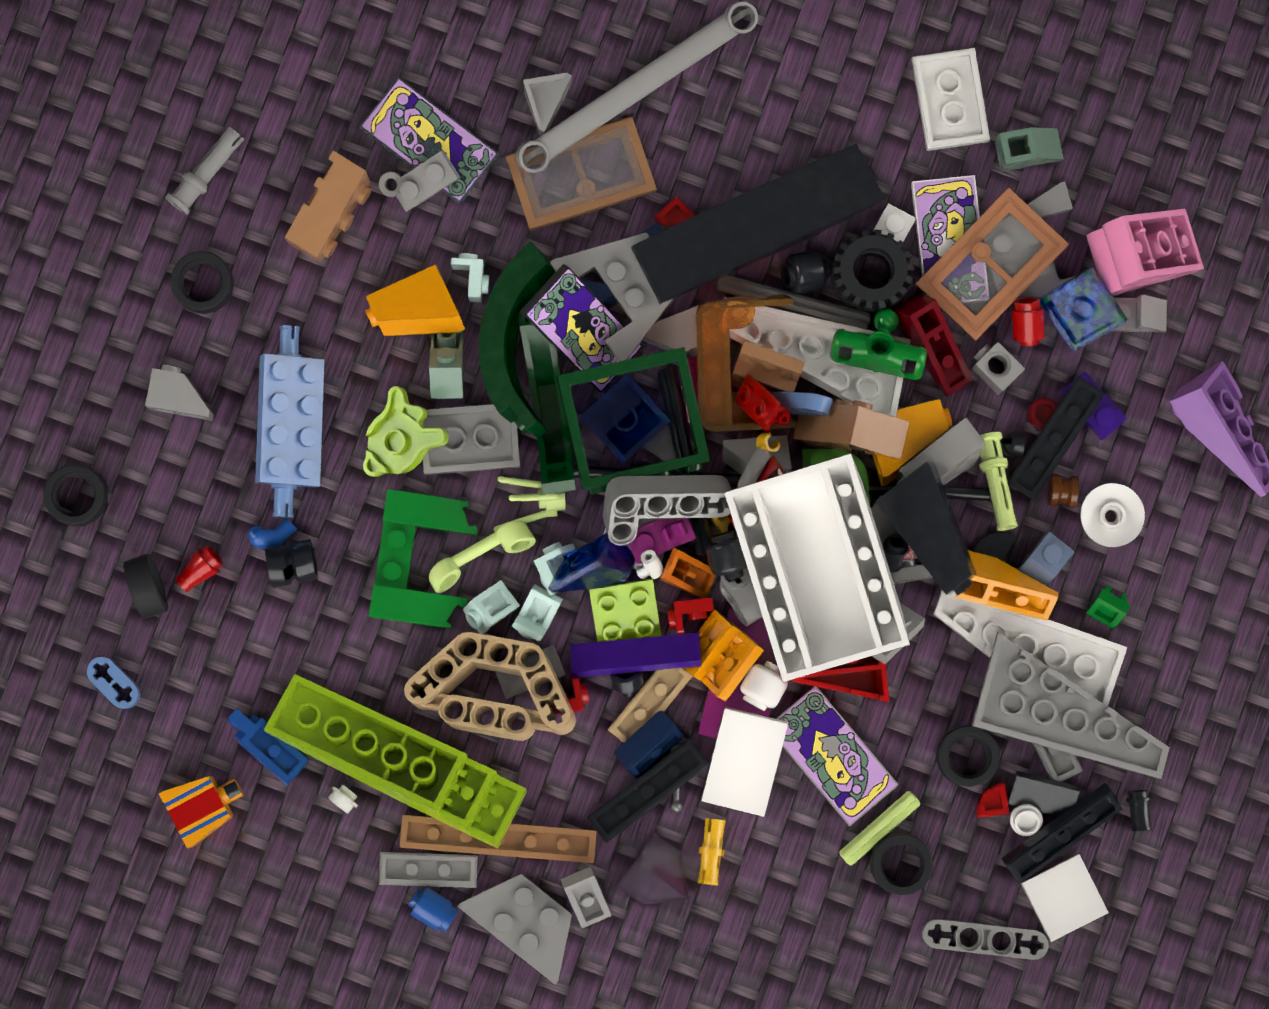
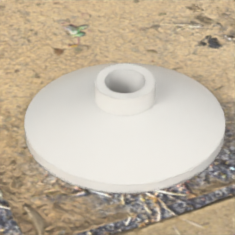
M1109 483L1096 487L1086 496L1081 506L1080 519L1084 531L1094 542L1106 547H1120L1130 543L1139 535L1144 525L1145 511L1142 501L1133 490L1121 484ZM1110 510L1115 513L1116 519L1114 522L1106 520L1105 513Z

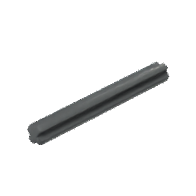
M729 275L719 278L716 283V290L718 292L861 329L868 328L871 318L867 312Z

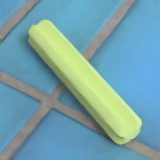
M910 791L903 794L840 850L839 854L850 866L855 864L920 806L917 797Z

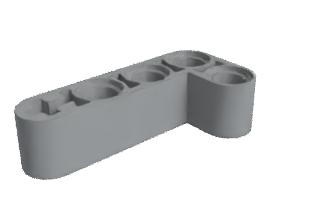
M719 475L615 477L607 484L604 500L603 521L608 538L613 544L619 546L631 543L636 538L639 519L725 517L731 514L725 492L732 490L725 477Z

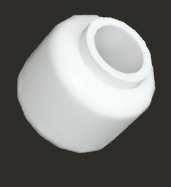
M766 661L764 666L753 664L740 686V690L744 694L743 700L763 711L767 707L774 708L778 705L784 694L788 681H782L778 666L769 661Z

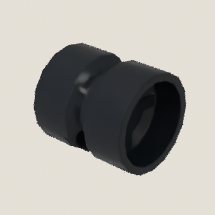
M311 539L293 542L290 548H287L284 544L265 548L267 569L272 588L291 585L294 579H297L299 583L318 580L317 563Z

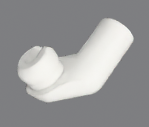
M653 550L644 551L641 555L642 562L635 564L639 578L645 579L651 576L652 579L660 577L663 573V565L657 554Z

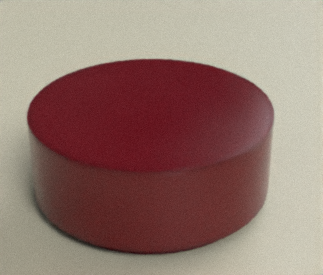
M1045 397L1033 401L1027 409L1029 424L1037 430H1042L1058 406L1056 402Z

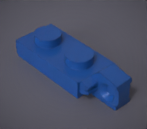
M238 709L228 717L227 722L238 731L234 737L239 741V744L284 785L288 786L309 763V760L295 747L265 732L264 728L267 722L262 717L259 719L253 715L248 719Z

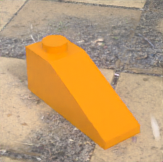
M968 550L977 575L971 579L973 585L959 596L955 593V598L1048 620L1058 599V592L996 557Z

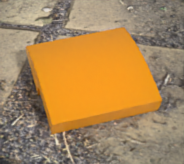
M714 609L698 631L700 636L701 666L685 667V669L693 677L702 681L718 698L726 702L764 649L734 623Z

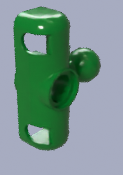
M885 308L876 313L874 324L878 331L872 334L845 331V329H838L835 332L830 351V358L834 362L912 380L922 377L927 351L922 346H912L906 342L893 339L890 332L894 331L899 324L898 315L894 310ZM840 345L853 348L850 359H843L839 356ZM875 350H880V351H882V352H884V353L881 354V353H876V352H874V351H875ZM904 359L916 362L913 373H906L902 370Z

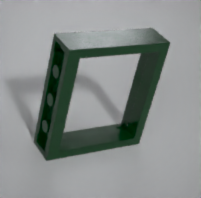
M685 347L556 376L581 489H589L590 495L605 492L607 484L615 477L672 476L671 470L684 467L685 473L704 469L702 463L710 461ZM676 362L697 454L591 478L570 386Z

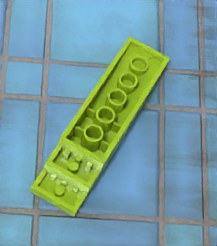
M296 674L291 679L264 728V731L323 763L497 849L527 793L525 787L497 775V771L469 759L466 753Z

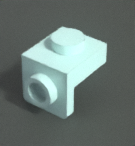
M461 253L459 258H451L452 269L470 270L469 302L482 303V295L489 293V275H484L483 259H478V255Z
M560 542L543 549L544 556L534 560L540 574L541 583L547 589L550 596L575 586L574 580L562 557L575 550L573 543L563 547Z
M534 584L512 627L517 629L519 634L527 639L541 641L563 599L556 595L550 596L547 590Z

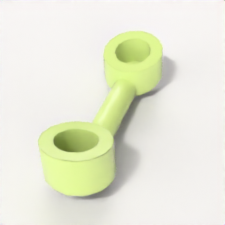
M507 522L501 525L493 534L451 558L447 557L437 562L429 573V581L436 593L445 592L460 578L461 571L459 567L499 544L502 545L507 553L525 551L536 543V539L524 522Z

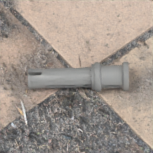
M228 127L194 170L184 173L182 176L183 181L172 194L168 193L165 196L166 200L180 212L188 215L190 213V206L200 194L204 195L207 192V184L244 141V138Z

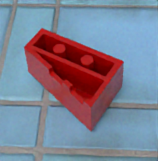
M872 656L789 680L889 702L886 664Z

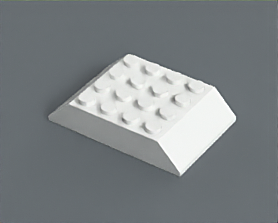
M852 454L725 492L783 682L910 645L901 605L864 485Z

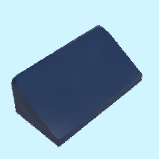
M658 711L619 746L614 754L630 773L638 779L684 738V735L663 711Z

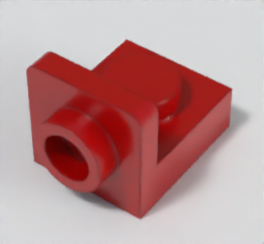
M712 597L673 602V609L668 610L670 629L676 628V634H684L682 616L688 615V621L707 619V613L714 611Z
M573 678L575 698L569 699V694H565L573 712L584 711V703H590L587 684H580L579 678ZM555 704L549 705L553 709L555 715L562 714L556 708Z

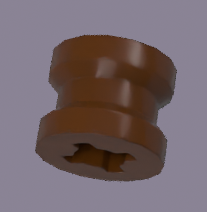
M1052 474L1048 488V505L1065 504L1068 508H1075L1079 493L1078 476H1070L1066 479L1061 478L1058 474Z

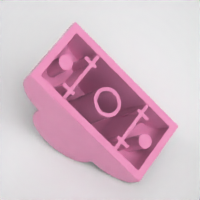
M1186 209L1121 216L1103 224V228L1086 236L1099 279L1110 296L1134 291L1204 269Z

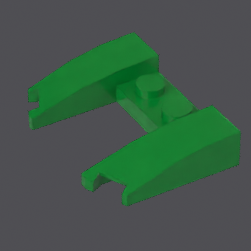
M387 489L375 584L373 585L369 610L370 618L447 629L452 627L447 622V619L457 605L465 608L468 603L467 598L408 590L407 587L416 527L477 536L478 530L476 525L469 527L463 508L469 507L468 502Z

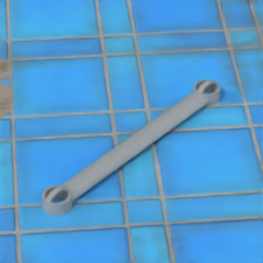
M734 2L730 4L723 15L537 139L523 142L516 152L518 165L523 170L531 173L543 171L551 159L739 33L752 31L758 22L756 8L748 2ZM737 7H746V9L742 10L741 12L737 13L731 18L732 12ZM749 14L751 15L750 23L746 28L737 29L734 27L733 24ZM531 145L539 146L538 148L534 149L533 151L529 152L524 157H522V154L524 153V150ZM541 153L544 154L543 161L538 167L529 169L525 166L535 156Z

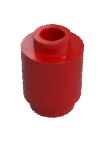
M1033 297L1016 299L1014 307L1011 309L1013 340L1019 341L1021 346L1038 345L1039 340L1045 338L1044 309L1040 305V299Z

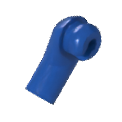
M285 518L274 530L261 529L260 526L252 527L248 531V539L254 547L265 549L269 546L283 544L297 528Z

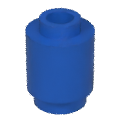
M428 887L423 892L417 889L407 905L412 908L409 915L435 931L439 929L445 932L458 912L456 908L452 907L453 903Z

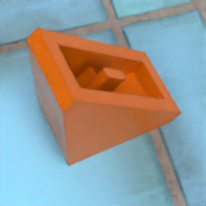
M673 548L660 581L702 599L707 597L716 575L711 572L710 566Z

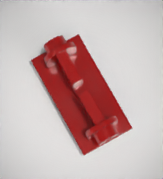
M747 374L742 386L738 390L735 403L765 431H769L771 424L786 425L790 421V411L786 407L780 406L781 402L750 374Z

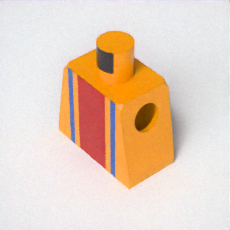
M208 776L159 793L188 849L199 844L233 817L228 803L243 796V792L235 778L218 786L214 777Z

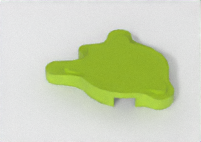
M393 386L390 388L385 409L368 427L366 436H369L368 450H366L363 469L369 476L379 477L384 474L407 473L421 463L430 449L444 446L449 440L448 432L445 429L424 427L423 422L428 415L427 410L420 406L411 405L408 401L407 391L402 387Z

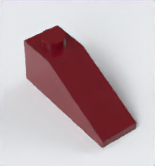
M916 294L893 309L898 315L899 326L905 338L910 339V345L922 346L926 349L925 367L945 396H950L973 381L936 299Z

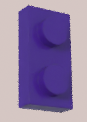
M1085 371L1079 376L1101 390ZM1073 382L1059 393L1062 397H1064ZM1105 394L1086 424L1102 441L1127 418Z

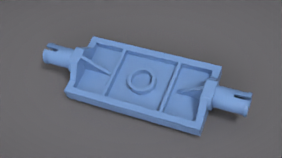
M291 325L279 326V354L260 355L255 483L269 484L274 489V518H294V490L297 487H320L324 359L304 358L298 355L300 327L294 326L292 328Z

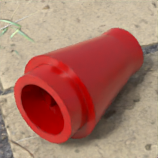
M206 545L203 549L198 548L180 574L175 577V580L183 590L188 592L196 585L219 573V568L223 565V561L211 547Z

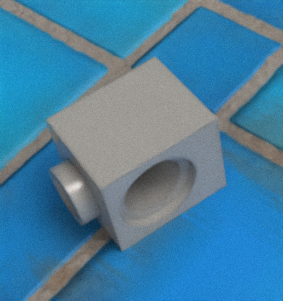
M999 342L992 348L986 344L973 357L977 363L971 368L997 395L1003 392L1025 370ZM998 359L1004 366L1003 373H992L988 367L989 360Z

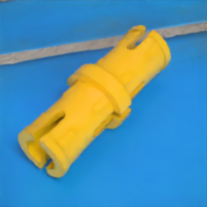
M705 818L702 847H699L698 853L701 854L700 872L697 882L699 884L718 886L721 857H724L725 851L722 850L725 820Z

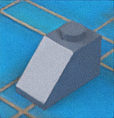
M1048 532L1041 537L1017 570L1047 586L1075 551L1051 532Z

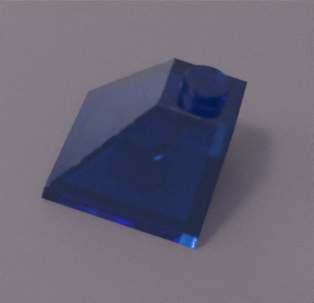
M605 533L566 555L548 589L552 593L605 588L614 582L620 584L631 576V569L635 563V558L627 545L619 546L613 544L609 540L608 534Z

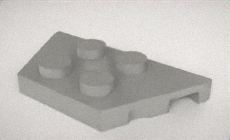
M523 874L517 875L462 901L457 906L556 985L559 980L572 913Z

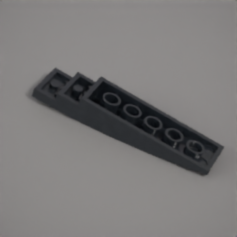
M856 143L674 225L633 245L631 249L659 304H662L815 237L824 230L851 219L855 214L882 203L885 198Z

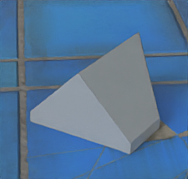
M568 73L523 80L524 94L539 136L550 130L572 85V75Z

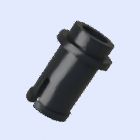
M892 534L884 540L883 550L890 572L895 573L901 570L903 558L909 550V545L900 534Z
M1148 790L1129 791V798H1126V802H1129L1131 831L1152 830L1149 801L1152 800V797L1148 796Z

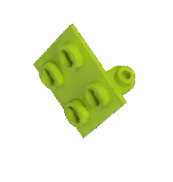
M653 579L589 589L597 642L661 636Z

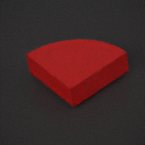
M676 196L654 216V220L660 225L670 228L695 215Z
M1005 782L989 787L982 794L977 804L976 818L1009 814Z

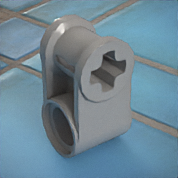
M746 568L743 570L744 576L733 579L731 582L725 580L724 575L720 576V591L732 607L737 618L747 627L763 616L749 571Z

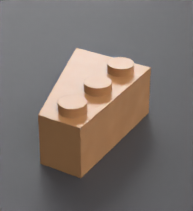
M332 151L329 160L333 162L323 178L320 176L317 178L314 184L317 187L309 201L303 203L285 236L288 244L321 263L324 257L329 258L333 254L338 244L335 239L341 230L344 232L348 230L355 218L352 214L358 203L363 205L372 191L369 188L371 182L366 170L335 151Z
M835 399L832 401L829 416L799 415L794 439L819 447L850 452L851 449L863 450L865 454L876 456V453L894 459H901L909 421L872 410L873 405L867 402L854 400L852 403Z

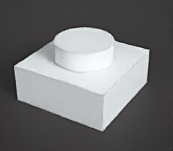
M888 203L874 230H882L881 234L887 235L889 232L895 235L893 238L895 241L899 242L901 240L904 242L916 218Z

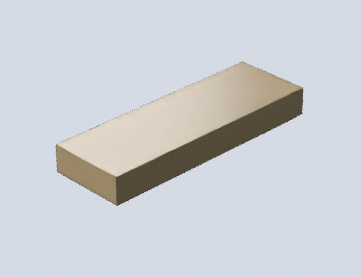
M685 668L656 670L609 727L608 731L624 743L658 711L664 712L693 676Z

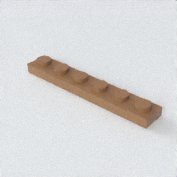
M402 815L400 848L594 863L597 830L510 824L497 849L433 817Z

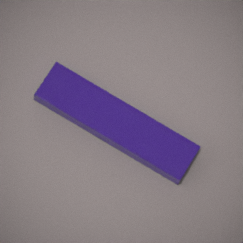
M699 632L571 644V670L573 678L701 666Z

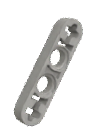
M930 919L923 925L921 930V937L924 943L929 947L942 950L1036 960L1044 957L1049 948L1046 936L1033 929ZM939 924L940 930L951 932L950 926H956L953 934L955 945H949L951 939L940 937L938 943H933V937L928 936V930H934L935 925ZM966 928L974 929L978 937L977 942L970 947L964 946L960 941V933ZM1003 931L1009 936V946L1004 950H996L992 945V938L995 933ZM1015 933H1021L1019 940L1031 941L1032 936L1036 935V941L1041 942V948H1036L1034 954H1030L1029 948L1018 946L1019 952L1014 953L1013 951L1016 946Z

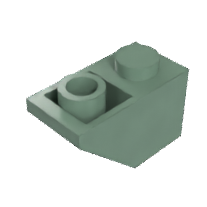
M1030 127L1000 133L995 140L1001 172L1062 161L1064 159L1056 128Z
M464 330L454 333L431 334L429 362L431 399L463 398Z

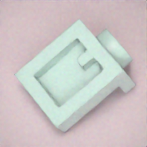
M500 580L473 598L463 611L470 626L477 629L480 634H484L497 622L514 612L520 605Z

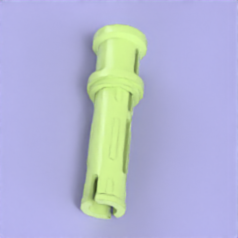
M985 433L980 435L985 441V446L980 454L982 463L979 464L982 473L986 474L997 530H1011L1018 527L1005 473L1008 460L1003 457L1000 440L1003 438L1002 433Z

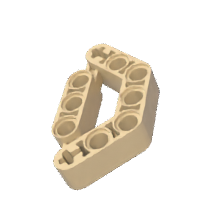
M472 632L461 633L407 681L404 688L407 700L420 710L439 712L440 717L450 727L457 730L524 741L534 734L535 729L553 732L557 735H565L571 732L576 724L575 714L549 658L534 643ZM471 643H476V652L471 656H464L465 647ZM508 649V655L503 661L496 662L494 660L498 650ZM532 654H538V663L533 667H526V659ZM452 665L453 670L450 676L440 678L442 667ZM477 668L522 676L538 711L510 704L448 694ZM431 678L439 684L437 687L429 681ZM546 682L552 683V691L548 695L540 696L538 693L540 686ZM423 688L426 693L425 697L421 698L418 693L419 689ZM555 704L556 708L563 714L561 716V723H556V715L549 705ZM461 705L463 707L461 716L456 719H450L451 709ZM487 711H493V721L487 725H482L480 722L481 716ZM517 717H525L524 727L520 730H512L513 720Z

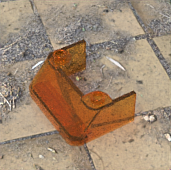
M787 294L729 297L705 302L696 310L695 335L698 409L701 423L707 430L720 432L763 429L735 403L738 392H731L729 329H741L750 325L755 317V307L793 305V298ZM790 416V421L786 425L771 424L769 429L797 428V423Z

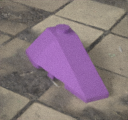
M1220 361L1182 386L1170 400L1174 414L1181 419L1185 428L1262 497L1269 492V461L1262 444L1255 442L1253 439L1251 426L1254 424L1251 416L1244 417L1238 399L1243 397L1240 389L1224 362Z

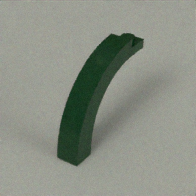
M530 241L506 266L489 296L480 326L479 361L485 388L498 413L510 423L514 422L524 434L529 431L539 438L548 430L526 400L516 371V344L520 330L518 309L524 308L553 276L555 271L543 252Z
M518 309L519 326L533 410L548 430L541 437L537 438L543 495L552 493L562 494L566 491L576 490V478L572 445L556 379L557 375H562L558 350L520 312L522 309Z

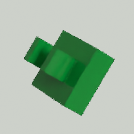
M1108 585L1091 602L1086 614L1115 629L1127 614L1131 604L1126 602V594L1123 593L1120 598L1111 594L1112 586Z

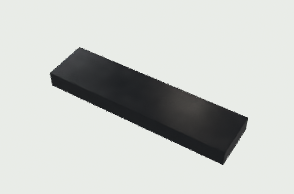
M1077 376L1007 480V483L1034 500L1105 393Z
M689 739L587 818L603 840L608 843L707 768L709 763L691 739Z
M1104 783L1001 859L1013 879L1020 885L1123 809L1111 788Z

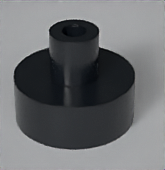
M642 672L610 675L613 689L623 693L627 698L634 697L636 691L644 684Z

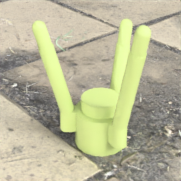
M498 477V481L501 483L540 488L537 494L509 496L510 501H538L539 509L545 508L544 511L512 521H522L527 524L545 517H556L557 511L565 510V493L543 495L541 481ZM501 525L495 526L494 531L496 532Z

